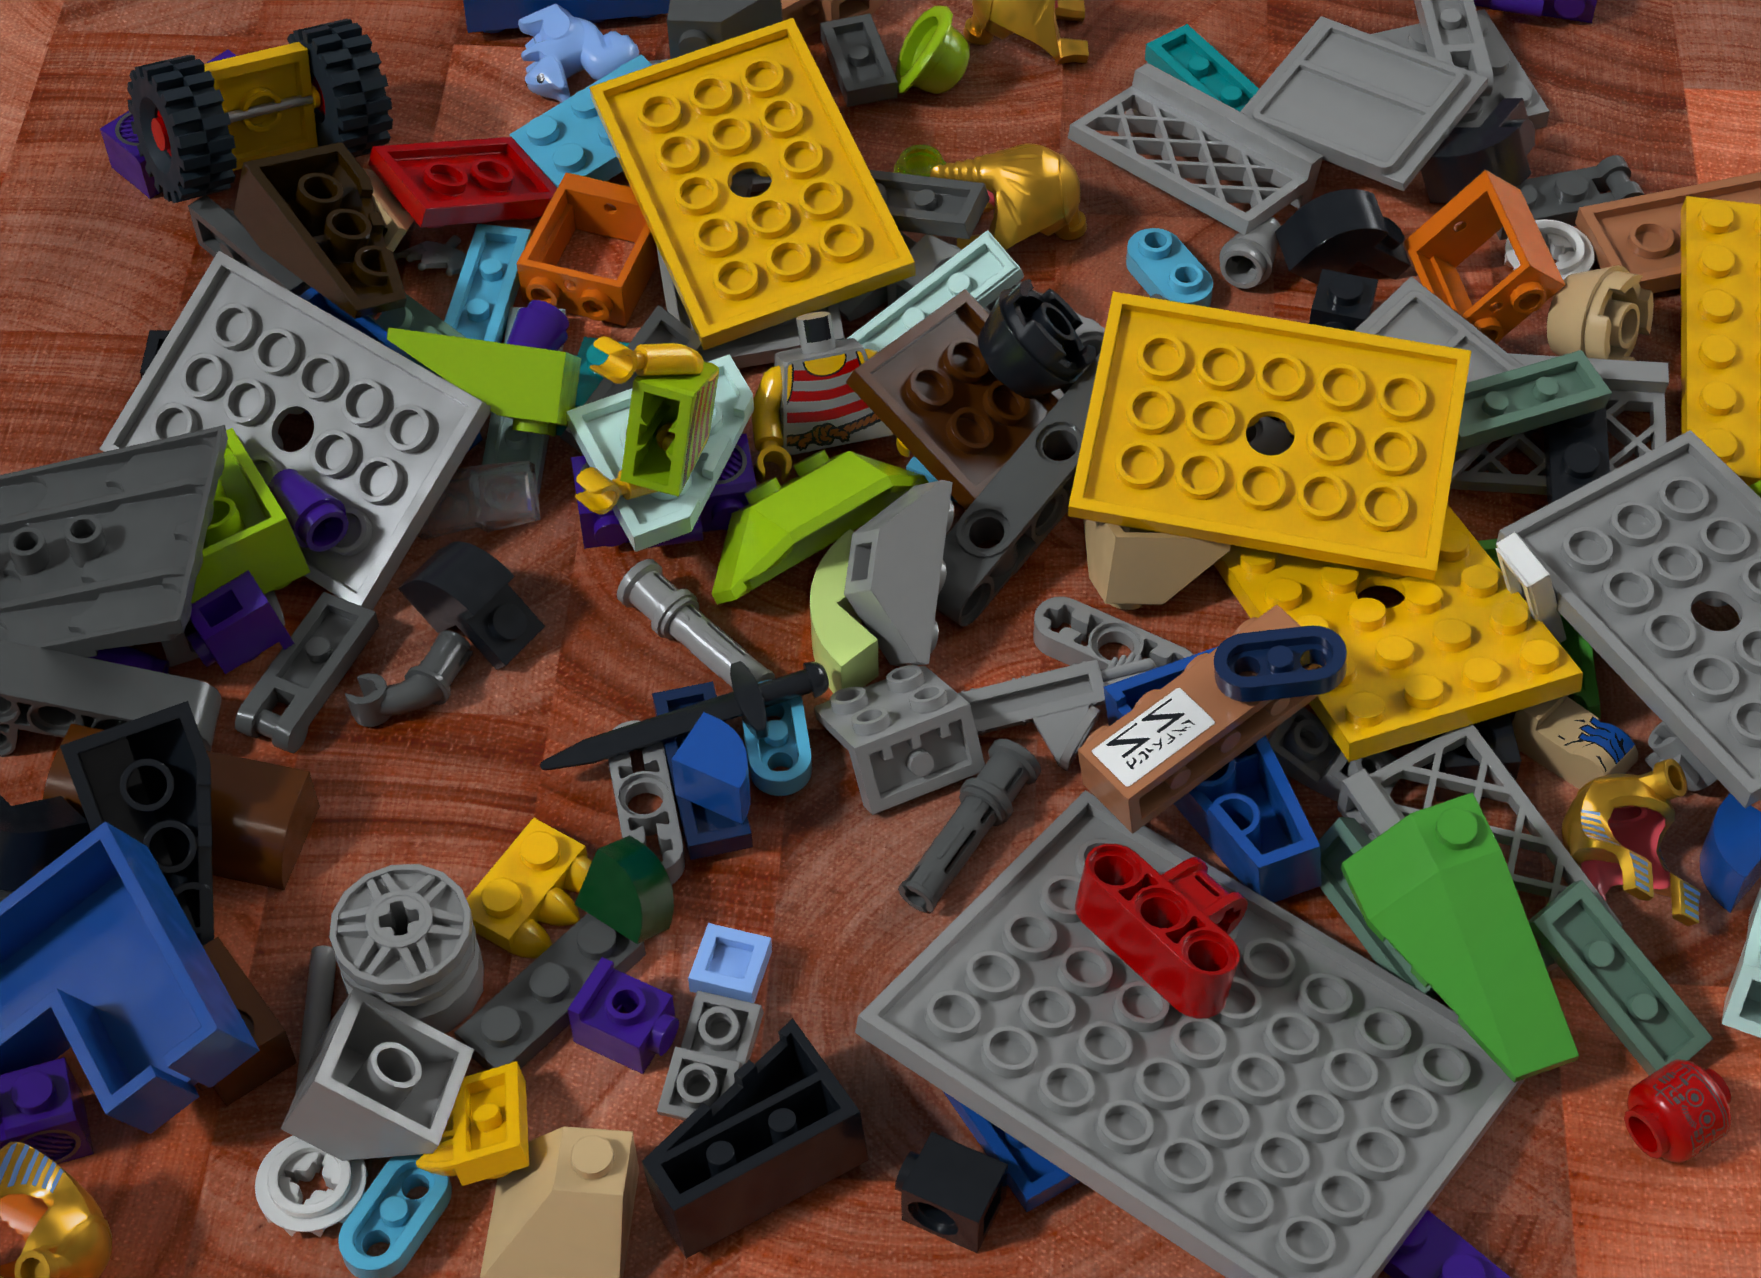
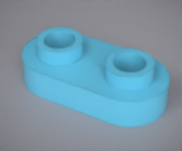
M1148 228L1136 232L1129 239L1126 255L1127 269L1150 296L1159 294L1174 302L1205 307L1210 306L1213 291L1212 276L1176 235L1164 229Z
M769 680L760 681V682H758V684L763 683V682H766V681H769ZM802 697L766 707L767 717L777 716L781 718L780 720L768 722V737L757 739L742 720L750 778L754 785L764 793L774 796L790 795L801 790L810 780L812 757ZM781 766L789 768L785 771H773L774 768Z
M423 1154L392 1157L382 1168L342 1225L338 1238L339 1249L347 1269L355 1277L392 1278L399 1274L407 1266L448 1206L452 1195L450 1177L433 1174L418 1168L416 1161ZM422 1186L429 1189L422 1198L409 1199L406 1197L407 1193L415 1187ZM383 1242L389 1244L388 1250L382 1255L370 1256L366 1254L368 1249L376 1243Z

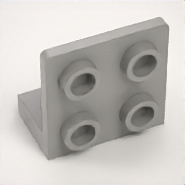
M907 665L896 668L889 672L886 679L866 687L841 689L832 694L829 701L814 707L816 719L849 751L863 806L872 815L978 774L985 766L970 703L926 666Z

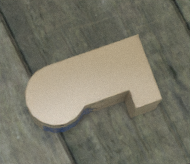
M1569 695L1516 711L1512 726L1518 750L1579 790L1589 781L1600 776L1615 773L1625 774L1638 760L1636 745L1623 730L1612 724L1600 722L1598 717L1570 699Z

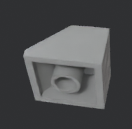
M354 987L322 1033L281 1129L342 1161L433 1154L440 1144L475 1049L371 994Z

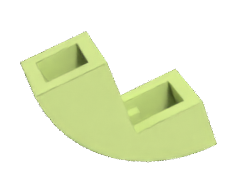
M851 529L839 537L821 559L815 571L810 591L813 655L815 662L822 664L829 679V689L833 694L848 687H864L879 676L878 639L860 624L862 622L844 595L851 538L854 533Z

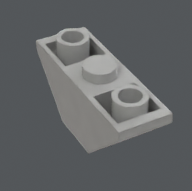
M939 480L913 486L852 534L844 595L867 630L878 639V647L890 665L902 667L929 664L930 654L936 647L939 633L938 624L935 621L937 599L946 579V564L943 561L946 533L949 531L954 518V505L950 500L953 482Z

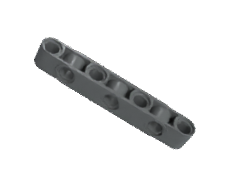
M1159 294L1150 296V298L1168 300ZM1100 353L946 535L943 561L946 564V579L942 590L938 594L936 610L960 626H968L984 611L1009 579L1018 572L1068 512ZM1061 454L1073 455L1069 459L1063 461L1052 460L1054 457ZM988 540L1001 541L999 544L991 548L978 547L983 542Z

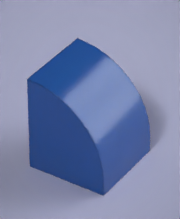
M703 712L672 758L675 794L743 825L749 812L751 799L746 748L740 736L732 727L724 721Z
M1731 793L1723 800L1715 814L1699 860L1701 876L1707 890L1728 912L1735 908L1761 876V811L1751 805L1744 808Z

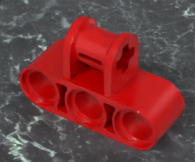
M1102 844L1094 847L1087 854L1075 902V911L1078 918L1176 1010L1196 1019L1210 1018L1218 1015L1225 1008L1240 958L1238 946L1229 934L1244 917L1248 901L1239 892L1228 893L1207 874L1208 866L1199 857H1191L1161 875L1136 852L1126 846Z

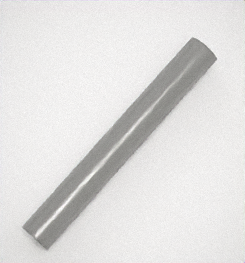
M321 945L311 949L295 1095L320 1037L331 1020L337 961L334 950L330 946Z

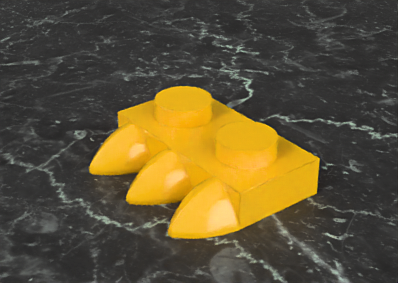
M533 818L466 898L471 909L476 933L512 954L526 958H538L552 945L549 935L537 923L538 921L550 925L566 926L576 924L580 920L577 906L574 905V901L564 889L577 893L580 892L592 863L587 857L586 846Z
M518 1061L464 1077L439 1146L433 1154H423L416 1161L418 1168L437 1175L458 1176L461 1185L465 1186L485 1179H498L512 1171L529 1166L526 1080Z

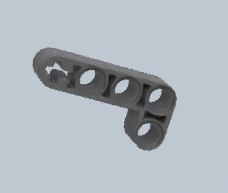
M0 640V757L13 753L20 729L64 738L71 723L106 730L186 701L189 702L206 751H211L222 699L219 691L210 684L196 679Z

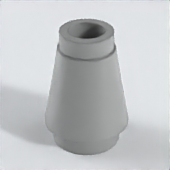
M1270 217L1246 235L1237 233L1222 247L1219 255L1220 270L1223 277L1233 286L1243 289L1252 288L1262 284L1269 278L1279 244L1275 231L1281 226L1275 218Z

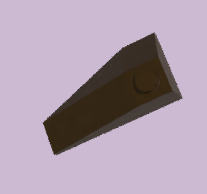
M342 142L243 162L234 214L262 251L354 319L405 307L407 297L393 252L387 249L382 234L384 222L381 213L376 212L373 205V186L370 177Z

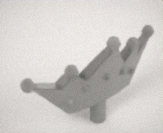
M453 235L446 244L425 241L399 253H393L395 261L398 258H406L408 262L422 260L418 264L420 271L425 270V268H447L446 274L448 276L461 273L467 254L455 249L461 243V239L457 235Z

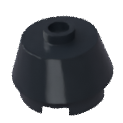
M1025 279L1013 290L1006 289L1000 293L978 335V346L989 369L1001 383L1024 398L1034 399L1076 383L1075 381L1083 373V370L1095 360L1096 350L1094 346L1088 344L1083 347L1080 338L1075 332L1083 322L1068 303L1050 288L1043 295L1036 293L1032 290L1034 287L1031 280Z

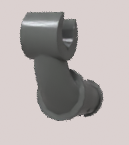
M442 631L420 664L408 670L403 682L387 686L386 681L380 675L367 673L357 676L364 697H356L345 693L352 716L357 724L364 727H374L383 724L392 715L414 712L432 704L441 705L446 703L451 695V683L473 655V651L470 650V643L458 633Z

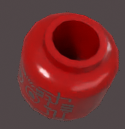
M1676 1059L1629 1090L1627 1099L1628 1111L1625 1112L1624 1116L1625 1125L1636 1145L1648 1156L1656 1159L1662 1157L1667 1161L1683 1163L1726 1136L1729 1132L1732 1118L1728 1104L1732 1099L1726 1082L1714 1070L1710 1068L1702 1069L1693 1062Z

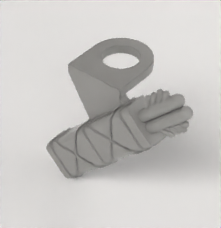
M1132 652L1128 658L1126 655H1122L1119 660L1117 657H1113L1108 667L1101 670L1097 659L1087 662L1082 661L1079 664L1073 663L1071 666L1043 673H1032L1030 676L1025 677L1024 675L1021 678H1012L1010 681L977 689L971 688L965 692L963 690L958 694L970 703L978 735L984 736L989 732L1018 725L1024 726L1026 723L1032 722L1041 734L1058 766L1067 771L1078 754V749L1083 746L1099 719L1101 710L1096 708V706L1106 704L1103 687L1152 670L1155 662L1151 658L1141 660L1142 656L1140 654L1135 656V653Z

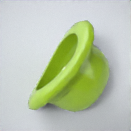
M934 6L924 11L910 28L897 60L895 76L898 81V93L904 94L911 87H917L934 94L944 93L953 88L963 77L969 63L970 48L966 38L951 25L953 14L948 6Z

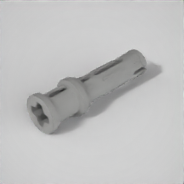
M653 559L640 561L625 574L618 586L617 599L626 607H636L652 621V630L661 638H675L731 687V664L742 661L749 668L757 683L762 680L775 679V674L755 660L744 648L699 611L697 597L688 589L679 590L663 576L662 567Z

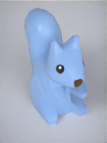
M558 4L548 6L518 21L520 31L533 36L525 45L526 50L521 53L523 61H535L525 68L527 73L525 84L527 88L537 95L555 99L561 103L571 97L567 78L585 69L592 79L598 81L621 65L639 56L638 46L629 35H621L616 31H610L603 35L595 24L572 16L568 10Z

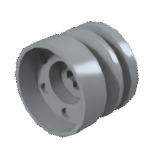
M420 864L390 865L365 874L344 891L331 915L329 938L341 971L347 996H349L354 987H357L442 1033L451 1031L472 1013L483 992L484 964L476 939L471 909L459 885L444 872Z

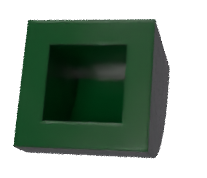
M629 835L597 849L574 905L634 943L639 944L670 928L674 912V896L671 881L659 858L646 845Z

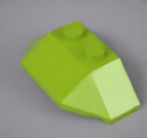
M824 449L794 465L793 467L798 476L780 486L777 478L774 477L744 494L749 504L731 515L712 590V596L716 604L737 600L751 590L834 543L849 529L852 531L858 529L913 486L929 483L924 475L851 451L829 458Z

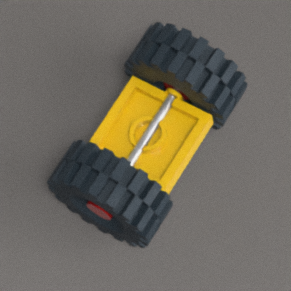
M343 19L295 30L293 34L288 36L289 44L205 64L200 59L195 60V55H186L134 67L135 70L130 72L131 82H128L127 91L132 97L131 100H128V109L134 118L131 126L133 134L138 136L140 144L137 145L140 157H145L147 162L145 169L149 177L154 176V186L158 192H163L164 199L168 202L178 203L230 189V183H234L236 177L233 171L242 169L243 162L342 142L355 158L371 154L373 146L388 144L391 136L387 130L392 129L393 119L388 115V110L392 109V102L385 92V87L389 85L386 74L381 75L379 65L382 62L377 52L372 53V41L367 34L362 35V27L357 22L352 23L351 19Z

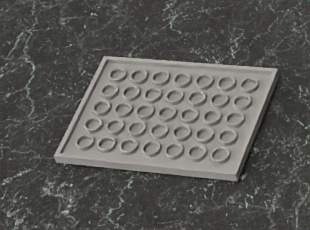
M1086 790L858 1015L855 1030L857 1035L1226 1278H1377L1525 1080L1514 1083L1458 1023V1015L1453 1010L1206 863L1208 866L1207 874L1228 893L1239 892L1248 901L1244 917L1229 934L1238 946L1240 958L1225 1008L1218 1015L1210 1018L1196 1019L1182 1014L1081 922L1076 915L1075 902L1087 854L1094 847L1102 844L1126 846L1136 852L1161 875L1181 862L1196 856L1146 826L1141 827L1132 834L1093 794Z

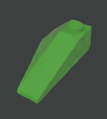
M1473 792L1410 813L1342 862L1341 870L1367 926L1382 942L1386 939L1412 966L1410 972L1425 988L1430 985L1458 1015V1023L1514 1083L1578 1060L1579 1053L1504 855Z

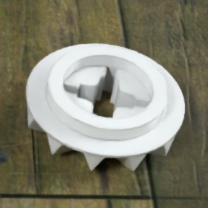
M1548 219L1535 220L1552 258L1557 260L1555 264L1563 280L1571 274L1591 271L1595 255L1593 246L1585 234L1564 222ZM1507 238L1504 264L1515 270L1521 264L1509 238Z
M292 1135L278 1143L263 1159L255 1180L256 1199L268 1223L273 1222L282 1227L291 1237L296 1232H311L321 1238L326 1228L338 1222L344 1224L365 1194L368 1172L364 1159L342 1161ZM323 1166L322 1176L326 1186L330 1189H327V1191L315 1190L310 1199H306L304 1204H302L303 1194L300 1186L296 1183L299 1180L304 1182L311 1181L315 1173H319Z

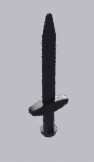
M742 661L732 663L730 676L733 692L586 738L543 760L540 763V767L542 770H554L594 764L690 733L703 712L722 721L741 716L750 732L757 739L768 737L769 732L766 707L812 693L815 699L827 691L829 679L822 664L806 662L803 663V670L758 684L749 668Z

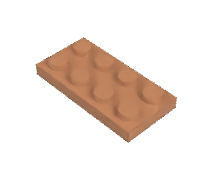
M1761 172L1579 207L1575 224L1578 230L1590 240L1594 249V258L1600 269L1617 265L1623 266L1629 273L1642 275L1643 277L1639 282L1641 289L1652 290V293L1681 288V208L1686 196L1761 204Z

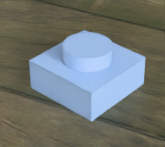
M708 923L688 977L690 992L696 993L698 990L754 1003L772 953L771 938Z

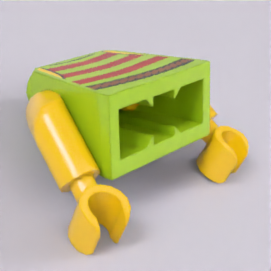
M603 336L598 338L593 346L609 356L601 365H590L589 368L592 371L617 384L628 381L634 372L637 373V376L633 380L622 470L618 472V478L610 480L596 467L586 468L576 477V482L586 491L576 494L575 498L590 511L602 515L612 510L622 495L626 500L659 491L679 497L710 435L719 368L713 363L705 362L697 351L683 344H640L633 351L610 337Z

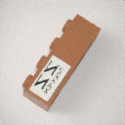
M1275 605L1259 618L1253 617L1243 622L1233 635L1301 626L1282 608ZM1217 648L1211 653L1200 654L1174 680L1161 689H1153L1147 692L1126 715L1110 726L1099 727L1089 735L1083 746L1078 749L1083 785L1133 834L1319 695L1255 702L1233 700L1220 691L1215 681L1214 655ZM1309 664L1304 668L1306 670H1312L1322 668V666L1318 664ZM1245 671L1239 675L1248 677L1256 676L1257 674L1252 671Z

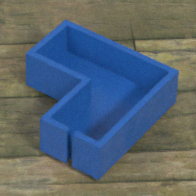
M105 821L0 902V1075L55 1060L72 1047L105 1114L151 1134L200 1097L194 1085L199 1082L207 1087H213L260 1051L150 849Z

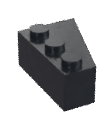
M793 1018L778 1031L780 1040L755 1064L748 1060L734 1073L735 1083L710 1107L702 1103L642 1160L654 1209L686 1259L869 1160L860 1110Z

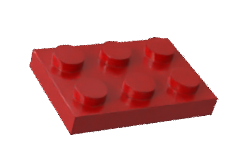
M512 137L373 146L368 166L421 228H441L445 225L468 223L487 224L490 221L513 219L532 220L536 217H542L557 190L553 182Z

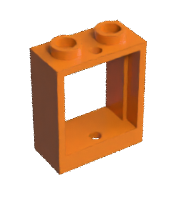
M1487 170L1483 171L1404 241L1422 285L1496 344L1534 311L1540 309L1547 300L1565 286L1521 190ZM1462 222L1460 225L1454 226L1456 223ZM1503 227L1521 265L1472 305L1456 267Z
M566 172L516 263L522 302L530 303L532 300H541L552 304L558 309H566L567 313L588 317L596 321H606L626 326L659 259L656 243L631 187ZM576 229L635 243L617 280L556 266Z

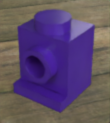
M249 570L192 604L190 619L196 631L188 635L187 638L206 668L217 662L223 672L227 674L241 664L254 660L261 652L278 642L284 650L295 644Z
M601 957L567 1009L575 1043L641 1074H644L656 1054L662 1056L669 1050L679 1027V1019L675 1016L673 995L616 970L614 962L604 957Z

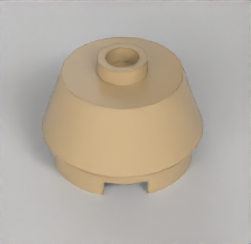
M1620 265L1568 275L1563 280L1565 286L1553 296L1548 313L1547 338L1552 352L1562 356L1582 350L1587 358L1636 361L1634 357L1629 356L1635 347L1638 334H1650L1654 308L1652 290L1641 289L1639 282L1643 276L1629 273L1625 267Z

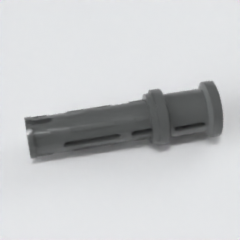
M1008 739L995 740L988 751L990 759L976 778H969L962 785L959 796L961 804L933 840L918 864L898 888L901 897L916 910L924 913L934 911L938 901L965 866L992 826H998L1008 821L1013 813V801L1026 784L1035 783L1040 776L1041 767L1033 754L1020 744Z

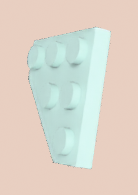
M730 354L709 361V363H713L719 368L710 435L679 497L659 491L626 500L622 495L619 497L617 504L612 508L635 552L692 532L754 411L753 393ZM632 388L566 411L568 427L588 465L596 467L610 480L618 478V472L622 470Z

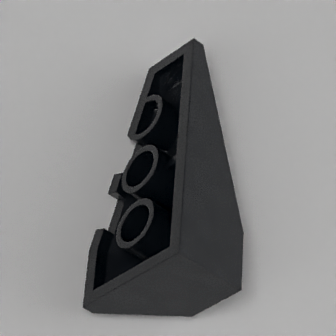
M186 701L60 745L91 832L106 821L146 845L150 849L202 946L214 939L211 763L189 702Z

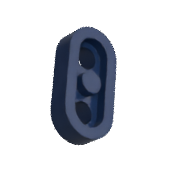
M1314 625L1236 634L1224 640L1218 646L1214 655V673L1218 688L1227 697L1240 702L1324 694L1335 689L1343 681L1347 670V650L1342 638L1329 628ZM1309 664L1322 666V668L1306 670L1304 667ZM1245 671H1252L1257 675L1246 677L1239 674Z

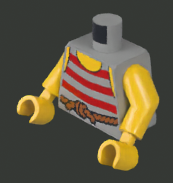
M814 312L797 317L796 321L801 348L776 353L775 367L770 368L763 374L753 399L754 411L751 415L755 448L761 451L753 469L755 479L758 482L763 483L765 467L763 463L770 461L778 464L782 471V482H785L792 468L791 455L893 435L892 431L846 383L857 367L878 352L864 349L854 338L835 341L830 312ZM896 437L899 453L905 457H910V450Z

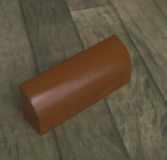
M71 723L61 745L103 730ZM59 747L47 776L43 799L62 796L86 819L64 756ZM206 751L211 763L213 875L285 890L320 808L310 772Z

